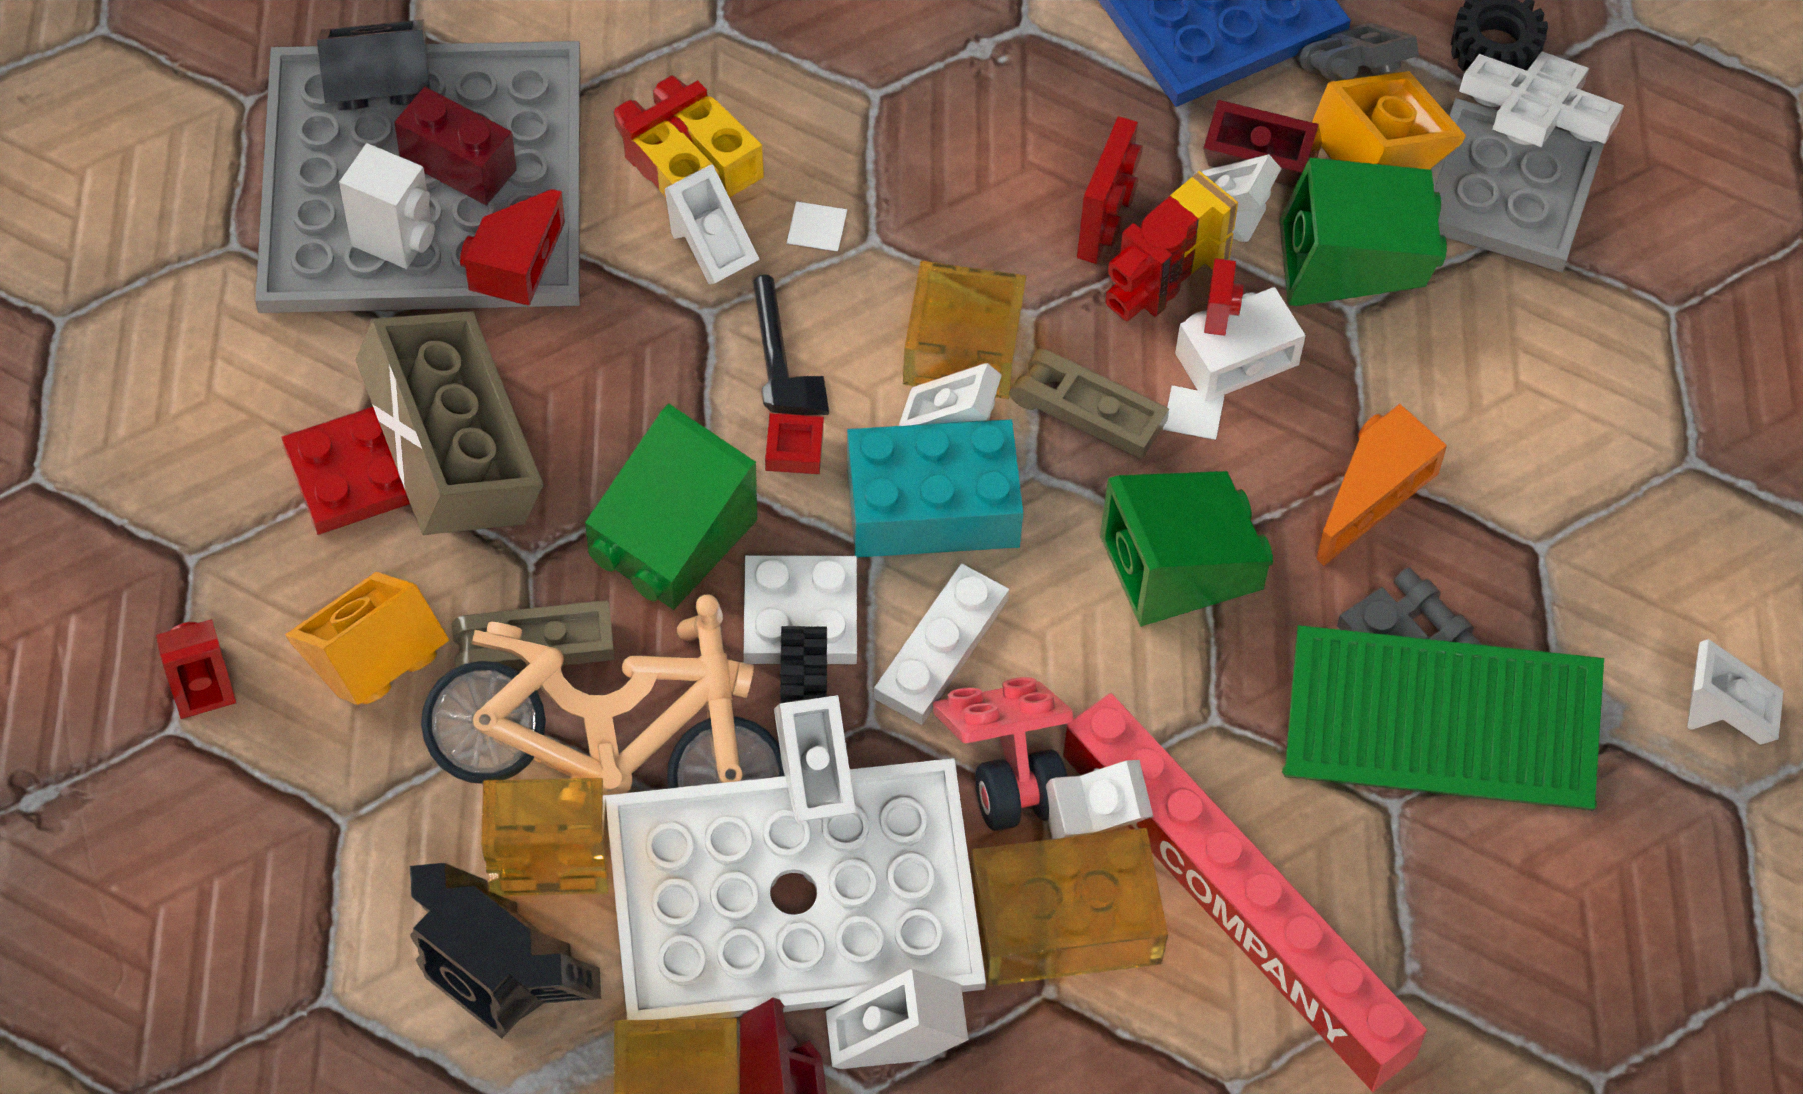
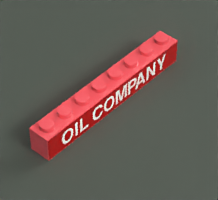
M1109 693L1073 719V722L1067 724L1063 757L1080 776L1126 760H1140L1154 817L1127 825V827L1372 1092L1417 1057L1427 1032L1422 1023L1112 693Z

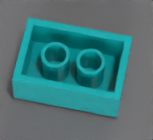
M1012 419L847 429V474L854 551L857 558L1020 548L1023 505Z

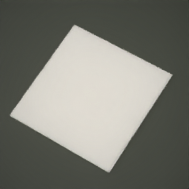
M796 202L786 244L838 251L847 209Z
M1172 386L1167 406L1169 408L1168 420L1163 430L1216 440L1225 395L1205 402L1198 390Z

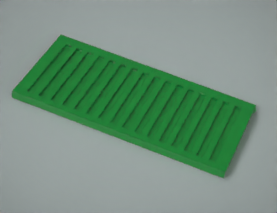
M1298 625L1286 758L1282 773L1287 778L1593 811L1597 807L1596 784L1604 658Z

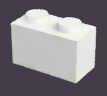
M366 143L339 181L351 246L407 269L418 252L424 253L428 249L435 233V225L432 223L429 206L430 193L426 187L424 168L421 165Z
M1275 287L1257 294L1253 292L1244 294L1240 315H1229L1225 336L1204 333L1207 311L1197 312L1185 322L1180 323L1175 354L1205 402L1298 366L1306 336Z

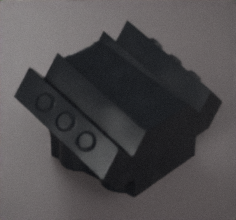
M447 863L410 866L411 897L428 912L413 927V932L410 934L413 943L418 948L419 956L416 958V962L428 981L501 1039L520 1019L542 1004L601 999L600 968L572 958L569 943L542 933L518 914L517 902L488 891L486 879Z

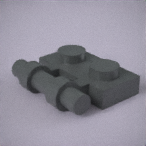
M1370 22L1330 34L1327 39L1306 45L1298 51L1296 60L1309 73L1323 75L1325 78L1333 81L1354 78L1358 72V67L1363 65L1370 67V71L1374 73L1399 69L1402 60L1417 57L1419 53L1415 35Z
M1410 567L1404 569L1394 580V583L1406 595L1404 598L1396 602L1381 587L1342 613L1337 624L1340 630L1482 645L1472 634L1474 627L1461 614L1455 616L1439 599L1440 590L1429 579L1422 580ZM1422 613L1439 630L1438 633L1430 638L1413 620Z

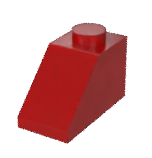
M555 189L547 190L482 218L475 236H467L460 254V266L466 269L469 291L530 306L565 224L562 191Z
M212 619L199 623L185 622L175 626L168 632L156 635L162 664L181 719L236 704Z

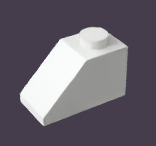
M838 695L781 703L776 706L774 714L782 767L796 822L856 813Z
M910 969L826 1011L832 1067L838 1069L925 1061L969 1040L961 984L915 969Z

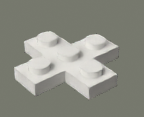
M1541 52L1527 71L1479 54L1464 73L1459 92L1473 96L1482 105L1490 107L1501 106L1497 112L1492 130L1506 134L1510 140L1518 144H1534L1542 147L1556 126L1570 131L1571 135L1577 139L1588 142L1598 141L1605 144L1618 125L1624 108L1622 104L1581 90L1586 81L1589 71L1588 67L1545 52Z

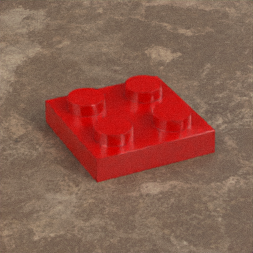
M1120 116L1117 117L1086 189L1080 224L1078 259L1097 264L1104 245L1113 247L1122 222V217L1117 215L1121 205L1130 207L1138 185V177H1135L1134 174L1140 162L1143 146L1135 144L1137 121Z
M374 407L281 437L285 453L317 535L410 504Z

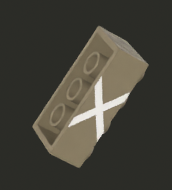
M474 312L372 319L356 357V363L422 535L525 524L544 484Z

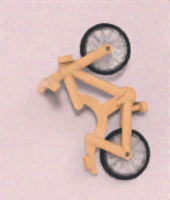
M710 594L702 595L697 599L696 610L698 616L681 621L677 627V634L682 640L693 641L699 639L700 657L629 656L623 661L622 671L630 680L620 690L607 695H588L575 689L563 677L561 666L564 662V656L559 649L520 640L522 629L516 626L499 622H488L486 632L474 631L471 644L512 653L528 666L519 673L512 667L498 662L477 661L465 663L450 670L436 682L428 693L422 710L421 727L426 747L437 764L453 777L478 784L502 782L517 775L532 760H535L570 776L568 790H564L560 794L557 808L571 812H580L584 808L587 795L580 793L582 782L586 784L590 795L603 803H606L605 795L628 793L632 785V773L705 705L708 719L690 728L682 735L673 748L667 770L668 789L785 776L779 743L770 732L756 722L733 716L732 695L747 698L754 665L727 659V654L723 650L720 627L723 613L718 600ZM656 679L696 681L619 754L613 717L629 712L650 693ZM539 688L562 710L583 718L590 757L545 736L546 718L543 703L537 692Z

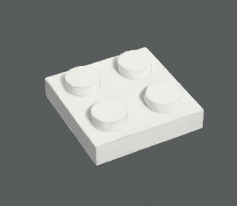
M745 555L744 663L781 664V626H827V664H857V556Z

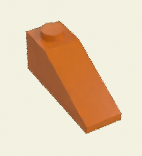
M1398 404L1384 416L1376 414L1371 417L1358 433V444L1322 533L1316 559L1323 566L1439 474L1447 445L1401 404Z

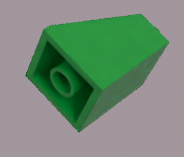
M1310 157L1279 219L1288 305L1303 306L1426 287L1436 267L1443 265L1447 252L1446 237L1440 235L1438 223L1441 212V195L1439 192H1434L1432 170Z
M668 403L661 410L586 520L585 527L589 555L601 568L610 572L615 569L631 580L634 588L650 601L658 599L672 610H675L758 520L756 461Z
M1228 471L1117 475L1108 478L1100 538L1140 627L1264 590L1269 566L1273 565L1271 546L1264 534L1257 535L1251 522L1252 511L1248 497L1244 490H1236Z

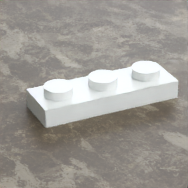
M961 563L874 687V699L922 725L933 710L932 703L940 700L1007 603L1009 588Z

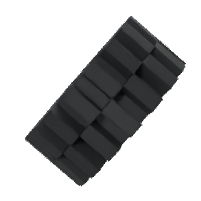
M1465 0L1464 6H1460L1451 38L1450 45H1453L1451 50L1453 59L1459 58L1457 66L1462 71L1469 68L1479 54L1527 71L1544 48L1548 30L1547 21H1543L1544 12L1541 8L1533 11L1535 4L1533 0H1525L1523 3L1518 0ZM1486 30L1503 31L1514 37L1516 42L1509 44L1496 43L1487 39L1481 32Z
M781 626L780 704L827 697V626Z

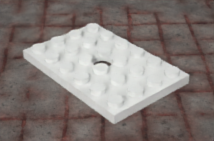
M955 758L850 769L856 813L796 822L785 776L605 795L628 1029L742 1017L744 1013L773 997L780 999L784 1004L783 1012L833 1007L910 969L961 984L962 992L984 990L986 980ZM788 873L804 875L809 882L815 885L817 890V898L813 906L806 912L797 915L786 914L776 908L771 900L770 891L779 877Z

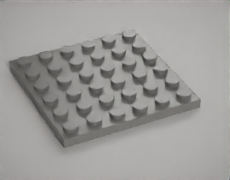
M580 41L427 44L430 89L512 131L517 170L487 206L425 174L427 191L430 193L429 206L432 223L435 225V233L428 249L424 253L418 252L407 269L351 246L339 181L366 143L399 156L394 121L409 104L391 105L389 97L369 98V106L365 108L338 110L337 102L325 103L318 46L271 47L255 298L258 313L580 306ZM555 189L562 191L565 224L530 306L469 291L466 269L460 266V254L467 236H475L482 218L547 190Z

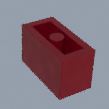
M424 87L394 121L399 156L401 158L423 166L425 174L486 206L517 170L512 131L427 87Z
M1217 100L1203 150L1208 166L1220 167L1270 154L1281 167L1275 182L1296 187L1309 158H1318L1322 138L1319 124Z

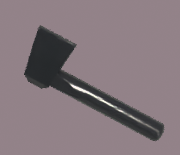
M766 274L757 276L753 283L768 383L761 390L763 405L772 413L829 415L824 376L789 378L774 279Z

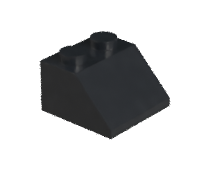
M424 19L321 29L317 38L324 101L325 103L337 102L338 110L365 108L369 106V98L389 97L391 105L410 104L424 87L431 88Z

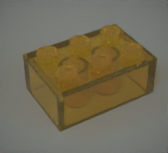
M1147 828L972 849L970 873L987 986L1162 964L1168 931Z

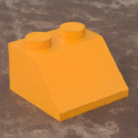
M1410 71L1328 82L1312 120L1313 123L1319 124L1322 138L1321 147L1332 160L1430 170L1459 147L1466 137V134Z
M379 572L373 573L285 634L290 644L337 697L355 705L361 703L369 704L382 698L390 691L392 687L390 682L406 671L414 672L430 664L437 657L435 650L450 641L416 584Z

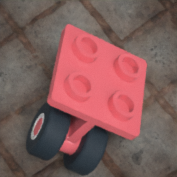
M1019 677L1009 679L1002 683L1003 688L984 692L978 688L957 689L948 693V699L932 703L934 715L962 743L1000 738L1006 760L998 759L979 764L975 776L979 807L986 825L993 831L1018 826L1021 820V808L1032 806L1039 819L1048 821L1049 802L1046 784L1055 777H1068L1064 762L1057 751L1048 749L1028 755L1025 732L1073 722L1072 709L1045 685L1034 678Z

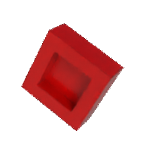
M1218 258L1214 260L1204 333L1225 336L1229 315H1240L1244 284L1234 283L1236 261Z
M769 413L765 471L820 474L824 417Z

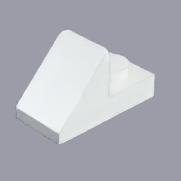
M1270 154L1200 171L1238 201L1235 228L1232 231L1234 233L1233 239L1241 242L1249 241L1266 210L1265 202L1269 199L1271 187L1281 171V167Z
M713 164L665 188L671 233L674 239L686 238L708 284L717 283L760 260Z
M985 363L912 387L899 426L989 421L1002 375L990 364Z
M1704 640L1700 642L1687 728L1692 730L1724 720L1760 745L1778 740L1784 690L1711 640Z
M1126 760L1081 776L1055 777L1046 784L1049 802L1048 825L1054 847L1068 845L1154 817L1140 760Z

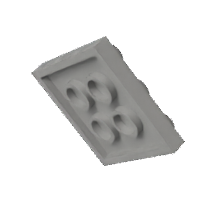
M1455 98L1449 116L1466 134V137L1459 147L1430 169L1432 170L1434 192H1439L1441 195V212L1438 219L1440 235L1563 273L1604 143L1583 141L1575 138L1569 131L1555 127L1542 147L1534 144H1518L1510 140L1506 134L1492 130L1498 110Z

